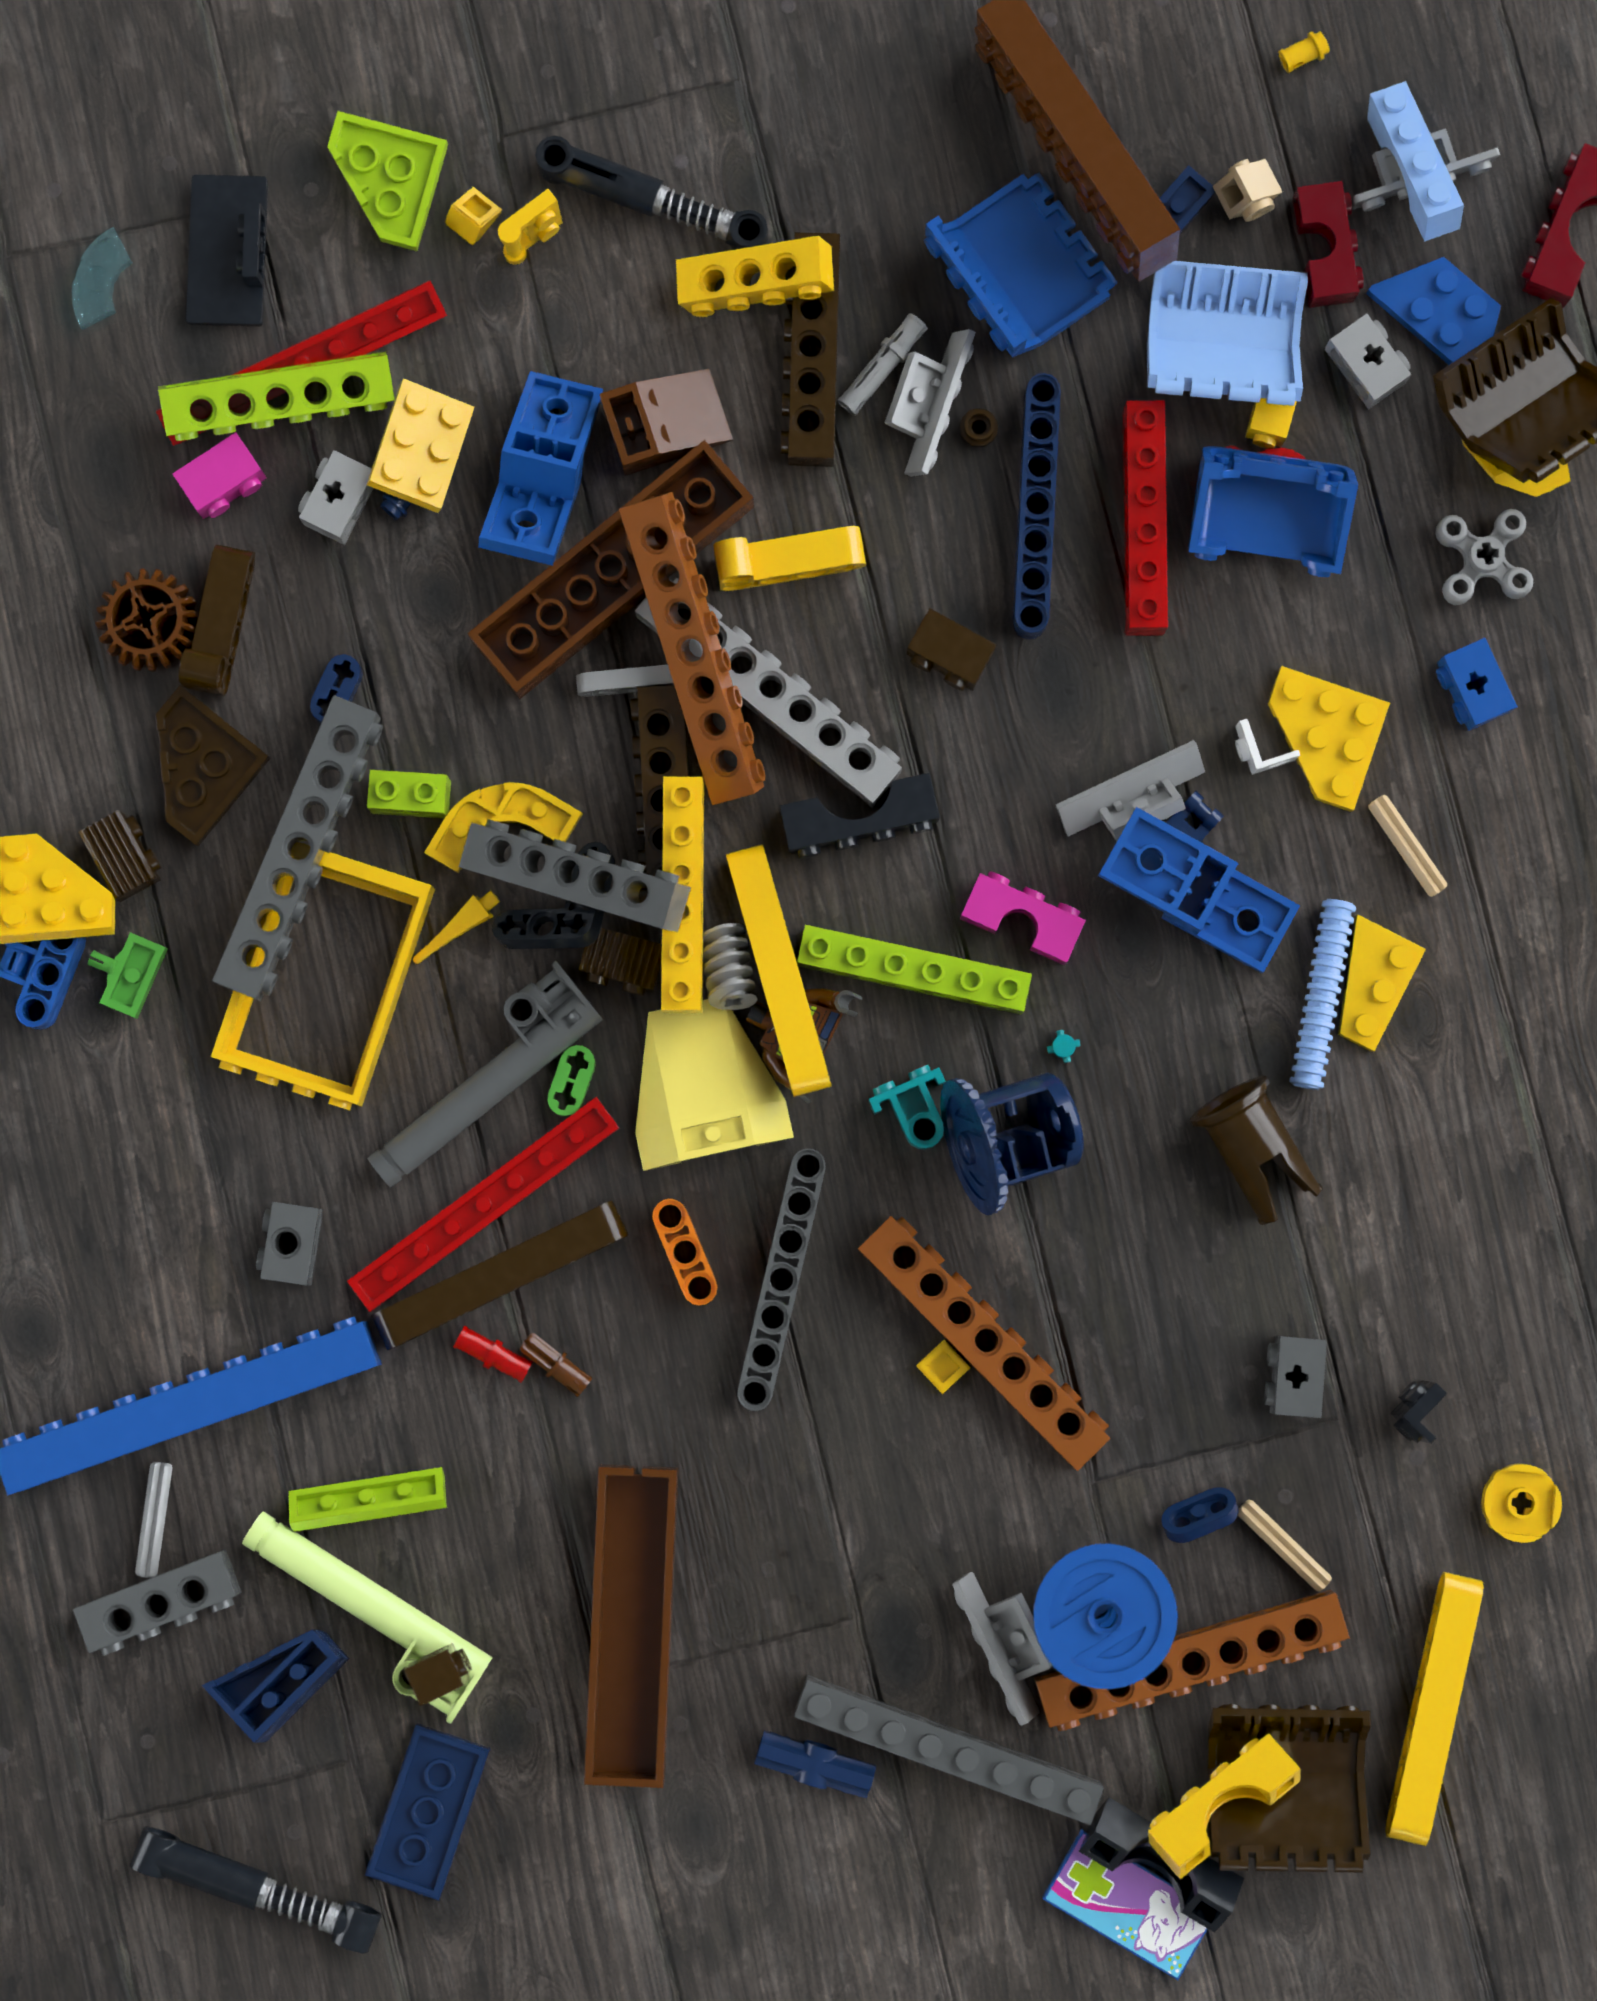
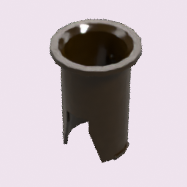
M1267 1076L1255 1077L1227 1090L1206 1103L1190 1118L1193 1127L1200 1126L1208 1131L1256 1213L1260 1225H1266L1278 1220L1267 1179L1259 1167L1261 1164L1273 1159L1304 1192L1310 1191L1314 1196H1318L1323 1190L1322 1185L1316 1181L1266 1095L1267 1087L1270 1084Z

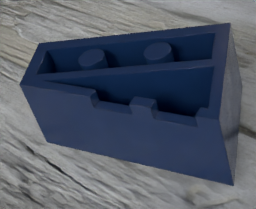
M312 1629L202 1686L254 1743L267 1742L350 1658L324 1630Z

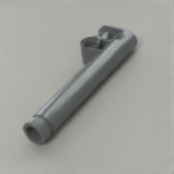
M556 960L551 963L552 971L537 983L530 982L518 993L511 995L505 1002L504 1015L520 1037L385 1143L381 1150H376L367 1158L389 1187L392 1188L402 1180V1176L411 1173L603 1021ZM519 1001H528L532 1005V1015L525 1021H517L512 1016L513 1006Z

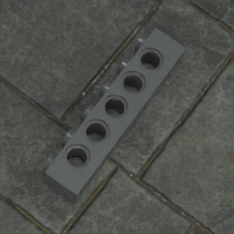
M487 819L485 826L471 822L459 864L460 868L654 927L678 932L691 889L689 886L678 883L679 875L658 869L655 876L643 873L645 865L622 859L621 866L609 863L611 855L588 849L585 856L575 853L577 845L554 839L553 846L541 843L543 838L541 834L521 829L519 836L508 833L510 825ZM510 845L512 849L511 856L505 861L504 851ZM544 855L545 866L539 872L537 863L539 858ZM578 865L579 876L572 882L571 871L574 866ZM612 875L614 880L613 887L609 892H606L605 881ZM644 885H646L648 888V896L646 900L641 903L639 900V892L640 889Z

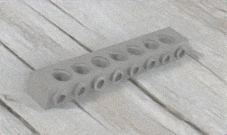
M675 578L673 583H678L679 579ZM646 597L635 610L636 616L658 634ZM679 602L678 610L686 609L691 612L686 603ZM707 602L709 610L713 611L718 619L720 628L718 635L723 639L721 648L726 649L731 663L737 657H746L752 662V667L747 673L738 674L732 669L729 671L733 686L736 685L740 690L743 704L873 808L891 786L892 781L896 780L900 775L902 767L897 764L900 758L888 747L882 745L879 749L868 740L871 736L869 732L855 721L849 725L838 716L841 710L830 700L823 697L819 701L808 692L811 686L799 675L794 673L789 677L779 668L782 663L772 653L765 649L762 653L757 651L750 645L752 638L736 625L732 629L720 621L723 615ZM691 639L689 643L690 651L695 656L701 657L703 653L701 644L697 640ZM769 680L778 682L782 687L781 693L774 698L765 697L760 692V687L764 682ZM798 704L808 706L812 712L810 718L804 722L793 720L789 714L793 706ZM826 728H834L840 733L841 740L834 746H827L820 741V733ZM856 752L866 753L871 760V764L864 770H856L849 763L850 756Z

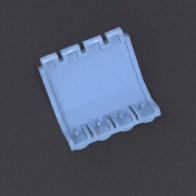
M1173 261L1155 272L1151 291L1147 336L1148 388H1155V393L1183 396V391H1190V397L1221 399L1223 394L1228 395V400L1259 403L1260 398H1266L1267 404L1294 406L1295 401L1301 402L1303 382L1299 344L1308 274L1304 272Z

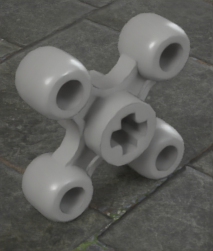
M1508 509L1500 513L1494 522L1492 533L1486 537H1477L1471 534L1466 522L1457 515H1449L1440 520L1435 530L1438 542L1445 547H1453L1459 550L1464 558L1463 569L1459 573L1451 575L1442 587L1443 597L1448 603L1452 605L1465 604L1471 599L1476 582L1484 577H1491L1497 580L1501 585L1503 593L1511 599L1523 598L1531 591L1534 581L1532 574L1525 568L1512 566L1505 558L1507 543L1519 538L1526 529V519L1520 511ZM1505 521L1513 522L1515 530L1509 529ZM1446 527L1454 528L1456 536L1448 534ZM1481 550H1483L1485 556H1491V560L1487 564H1485L1484 558L1477 557ZM1512 579L1520 580L1522 588L1515 587ZM1453 585H1460L1463 588V594L1456 593Z

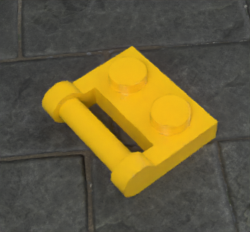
M546 189L500 224L498 236L504 244V257L510 264L522 263L526 258V250L539 240L545 242L551 239L559 231V225L562 224L557 199L549 189Z

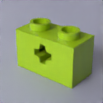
M370 770L367 808L372 814L445 818L449 813L451 780L445 774Z

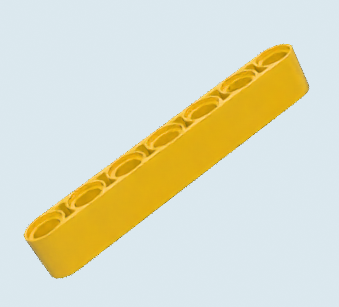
M763 844L728 853L726 858L793 1097L831 1087L829 1074Z
M1443 1572L1440 1576L1386 1820L1385 1835L1388 1838L1426 1846L1429 1841L1482 1601V1580Z

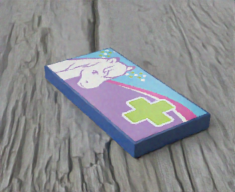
M1081 1829L1044 1892L1043 1900L1174 1979L1179 1980L1208 1929L1180 1912L1178 1895L1172 1884L1141 1864L1127 1863L1119 1866L1112 1872L1080 1853L1079 1849L1086 1834V1831Z

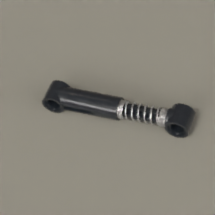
M560 136L546 137L537 146L535 155L539 172L543 179L549 183H564L650 217L654 213L659 216L666 214L669 220L674 217L678 223L685 221L688 227L695 225L698 231L703 228L706 234L715 233L716 238L724 239L725 243L731 245L734 250L768 243L767 222L757 211L745 210L733 213V211L730 212L727 209L723 211V208L717 210L713 208V204L709 207L704 205L703 200L701 203L694 201V196L688 199L684 197V193L682 195L675 194V189L670 192L669 187H664L663 180L571 146L566 139ZM553 154H561L565 157L564 162L559 166H550L546 163V160ZM751 227L756 229L759 235L754 240L748 241L741 238L739 233L744 228Z
M143 1827L130 1862L132 1869L144 1875L161 1879L167 1878L251 1910H255L257 1906L262 1909L267 1906L269 1912L275 1909L279 1915L283 1913L288 1914L289 1919L293 1917L298 1918L299 1923L305 1920L308 1922L309 1927L313 1924L318 1925L319 1930L328 1932V1934L331 1933L332 1941L335 1944L358 1953L369 1952L382 1916L380 1911L359 1902L345 1901L344 1905H340L333 1901L331 1904H328L326 1899L323 1901L317 1900L316 1895L313 1898L306 1896V1891L303 1894L296 1892V1887L290 1890L286 1888V1884L283 1887L276 1885L277 1881L269 1879V1873L180 1841V1838L176 1835L154 1827Z

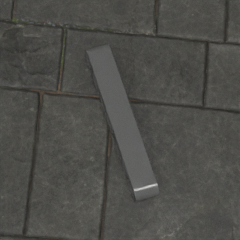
M805 1148L798 1151L790 1165L738 1387L739 1402L750 1411L764 1409L770 1403L775 1387L825 1173L826 1163L824 1157L819 1151ZM806 1155L815 1157L820 1164L818 1173L812 1177L802 1176L797 1169L799 1159ZM803 1193L809 1197L811 1207L806 1214L796 1215L790 1211L788 1201L793 1194ZM788 1230L798 1232L802 1238L800 1249L794 1253L783 1251L779 1244L781 1235ZM778 1268H786L792 1273L793 1283L787 1290L779 1291L771 1284L772 1272ZM777 1306L783 1311L784 1321L782 1325L777 1328L765 1326L762 1321V1313L766 1307ZM760 1344H768L775 1351V1359L768 1366L758 1365L753 1359L754 1348ZM759 1382L765 1387L766 1397L761 1403L752 1404L745 1399L744 1389L749 1383Z

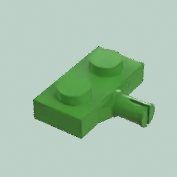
M130 932L123 950L115 959L94 950L90 956L104 963L102 964L89 958L88 966L108 973L107 987L100 1003L138 1019L168 948Z

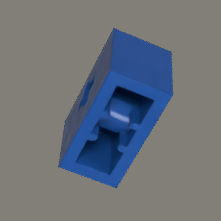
M1486 638L1451 652L1437 662L1439 667L1436 669L1437 678L1444 690H1450L1455 701L1452 704L1454 715L1461 725L1465 723L1468 731L1502 717L1518 707ZM1470 681L1472 683L1479 682L1481 688L1477 691L1475 689L1468 690L1466 684Z

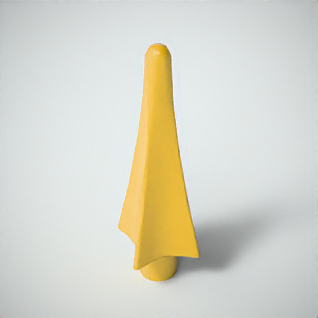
M491 890L481 898L472 895L441 932L413 957V962L415 964L421 963L452 940L494 917L490 910L500 903L498 897Z

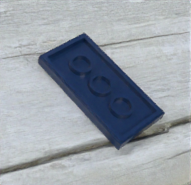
M418 1723L415 1725L365 1873L366 1876L436 1900L440 1899L491 1748Z

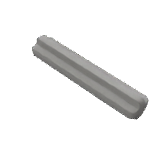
M153 1462L149 1470L135 1574L145 1578H153L158 1574L172 1475V1465L165 1462Z

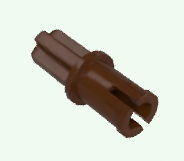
M531 1333L521 1344V1352L547 1372L545 1375L547 1378L552 1376L576 1397L583 1392L592 1380L590 1375L566 1358V1352L560 1354L535 1333Z

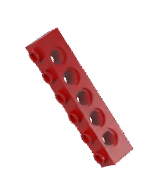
M1165 400L1127 401L1123 409L1125 636H1163L1168 628Z

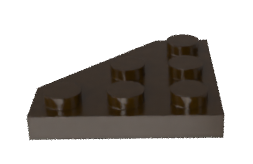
M179 685L156 713L160 741L161 775L166 803L165 816L166 822L199 847L271 758Z

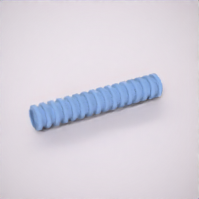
M1337 899L1322 901L1321 906L1325 910L1319 916L1323 921L1317 927L1321 932L1315 938L1318 947L1313 949L1316 959L1311 960L1314 970L1309 972V977L1312 978V981L1307 983L1306 987L1310 992L1304 998L1308 1003L1302 1009V1012L1306 1014L1305 1018L1300 1020V1023L1303 1025V1030L1298 1031L1301 1041L1296 1042L1299 1053L1294 1054L1297 1064L1292 1066L1291 1070L1295 1074L1289 1080L1294 1086L1306 1089L1319 1090L1324 1088L1321 1078L1326 1076V1071L1323 1070V1067L1329 1061L1325 1056L1331 1050L1327 1045L1328 1041L1333 1039V1036L1330 1035V1030L1335 1028L1332 1018L1337 1017L1334 1006L1339 1005L1336 995L1341 994V988L1338 987V984L1342 983L1344 977L1340 976V973L1346 968V965L1342 964L1343 959L1348 957V954L1344 951L1350 945V942L1347 940V936L1352 934L1349 924L1354 923L1351 913L1356 911V906L1353 903Z

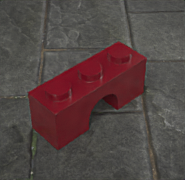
M1342 181L1297 187L1292 197L1297 234H1318L1325 238L1330 246L1329 256L1323 259L1308 261L1303 271L1308 274L1306 292L1309 308L1354 302L1360 292L1359 289H1363L1364 279L1362 268L1355 265L1354 252L1358 251V239L1356 230H1350L1348 216L1352 215L1350 193H1344Z

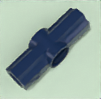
M765 1730L754 1762L756 1765L791 1775L794 1780L820 1789L830 1787L866 1799L876 1770V1764L837 1753V1749L811 1740L801 1742Z

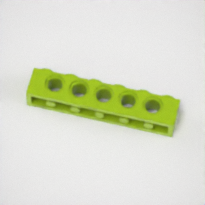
M386 352L158 386L166 436L175 435L176 441L197 438V431L213 429L214 435L236 432V425L251 423L252 429L274 426V419L289 417L290 423L312 420L311 414L327 412V417L344 416L350 414L349 408L364 406L365 411L383 410L388 408L387 402L395 401ZM358 376L363 380L364 387L361 393L350 396L342 390V384L347 377ZM315 381L322 383L326 387L324 398L316 402L308 400L304 395L305 387ZM280 387L288 393V401L282 407H273L267 402V393L272 388ZM236 393L245 394L251 401L249 409L243 413L233 412L228 406L230 397ZM204 399L212 405L213 410L209 417L198 419L191 414L190 406L195 400Z
M805 925L797 960L798 967L1020 1015L1025 1010L1032 974L810 925Z

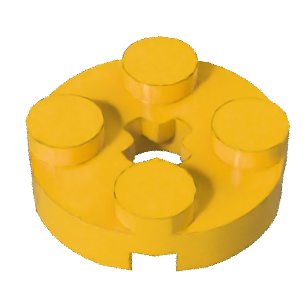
M1511 1464L1491 1474L1482 1492L1481 1505L1486 1522L1492 1530L1508 1540L1528 1543L1542 1538L1541 1536L1545 1535L1550 1529H1553L1558 1523L1562 1510V1497L1557 1485L1554 1484L1553 1480L1542 1469L1528 1464ZM1519 1492H1525V1498L1531 1500L1532 1503L1530 1508H1524L1523 1514H1517V1508L1512 1506V1499L1517 1498Z

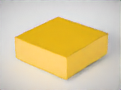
M944 1339L916 1365L941 1394L946 1392L970 1369L968 1364Z

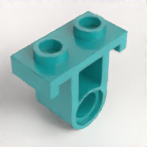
M925 1065L908 1073L910 1079L908 1082L896 1086L892 1080L872 1089L875 1096L868 1099L874 1115L882 1111L880 1104L889 1100L905 1138L910 1145L922 1150L932 1148L938 1144L944 1132L942 1119L925 1083L934 1080L936 1085L940 1086L946 1082L940 1068L931 1071L929 1065ZM921 1119H927L932 1122L935 1128L934 1136L926 1141L918 1139L913 1132L915 1122Z

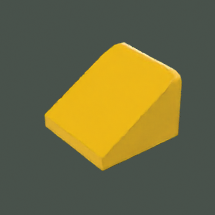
M472 187L451 205L445 223L463 239L474 245L501 214L502 209L476 188Z

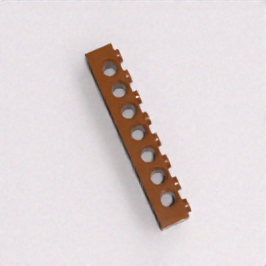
M673 492L619 509L711 803L715 805L755 794L765 787L763 783L765 781L764 766L761 760L755 757L752 748L754 743L753 731L750 724L744 722L740 708L743 705L742 696L739 688L732 684L729 674L731 670L730 657L726 649L721 648L717 636L720 631L719 622L715 613L709 610L706 600L708 595L707 584L703 575L698 574L694 559H696L695 545L692 539L686 536L682 524L685 520L683 507L680 501L674 498ZM656 527H660L666 532L668 537L666 546H662L656 541L654 536ZM668 564L677 568L679 572L678 583H673L668 579L666 575ZM679 602H684L689 606L691 610L690 620H685L679 615ZM691 639H695L701 644L703 649L701 657L695 656L690 651L689 643ZM702 676L712 680L714 684L713 694L703 690L701 686ZM713 713H718L725 719L726 728L724 731L714 726L712 721ZM725 750H730L736 755V767L726 763L724 759Z
M890 1216L858 1250L1076 1471H1079L1111 1439L1104 1432L1109 1427L1108 1424L1094 1410L1087 1415L1077 1405L1082 1398L1066 1382L1060 1387L1050 1377L1054 1370L1043 1358L1037 1355L1032 1359L1022 1349L1027 1343L1012 1327L1005 1332L995 1322L1000 1315L984 1299L978 1304L968 1294L972 1287L959 1273L955 1272L950 1276L940 1266L945 1259L930 1244L924 1249L913 1238L918 1232L902 1216L897 1221ZM900 1246H908L914 1251L915 1261L909 1268H899L893 1261V1253ZM926 1274H936L942 1281V1289L935 1296H927L921 1290L920 1282ZM956 1301L964 1302L969 1308V1317L961 1324L953 1323L948 1317V1308ZM982 1329H990L996 1335V1345L990 1351H981L975 1344V1337ZM1009 1357L1020 1358L1024 1365L1023 1373L1016 1379H1009L1003 1373V1363ZM1043 1384L1050 1389L1051 1399L1045 1406L1038 1407L1031 1402L1030 1392L1035 1386ZM1067 1412L1074 1413L1078 1418V1427L1071 1434L1061 1433L1057 1425L1059 1417Z
M1330 1589L1175 1635L1168 1654L1161 1662L1165 1669L1164 1677L1157 1683H1150L1143 1678L1134 1684L1128 1685L1120 1694H1112L1108 1689L1088 1687L1090 1689L1089 1700L1083 1705H1075L1070 1702V1692L1074 1687L1081 1684L1070 1680L1058 1670L1034 1677V1681L1049 1728L1057 1726L1058 1731H1064L1079 1726V1719L1094 1715L1095 1720L1105 1719L1118 1714L1116 1708L1132 1704V1708L1137 1709L1155 1703V1696L1168 1692L1171 1698L1188 1694L1193 1691L1191 1686L1206 1681L1207 1686H1215L1229 1681V1674L1243 1670L1245 1675H1252L1266 1670V1663L1281 1659L1282 1664H1288L1305 1658L1303 1652L1318 1648L1319 1653L1333 1651L1342 1647L1340 1641L1350 1637L1337 1594ZM1304 1618L1311 1619L1313 1623L1311 1635L1304 1639L1297 1638L1294 1631L1296 1623ZM1264 1630H1273L1276 1634L1274 1646L1267 1650L1260 1649L1257 1645L1258 1635ZM1227 1641H1236L1239 1645L1237 1657L1230 1661L1222 1660L1220 1657L1222 1644ZM1190 1652H1198L1202 1657L1200 1668L1194 1672H1187L1182 1667L1184 1656Z

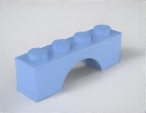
M1406 81L1371 93L1367 119L1381 149L1388 148L1399 165L1408 193L1410 212L1424 242L1459 230L1464 204Z

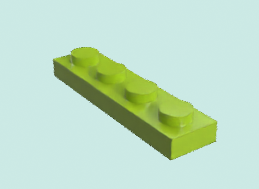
M442 1467L289 1491V1523L292 1532L447 1508L445 1475Z

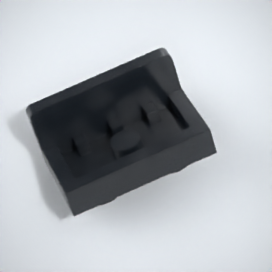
M1422 1380L1417 1384L1413 1381L1400 1393L1398 1398L1402 1402L1390 1413L1397 1420L1394 1427L1410 1442L1413 1440L1416 1443L1421 1441L1432 1444L1437 1438L1421 1421L1447 1393L1436 1382Z

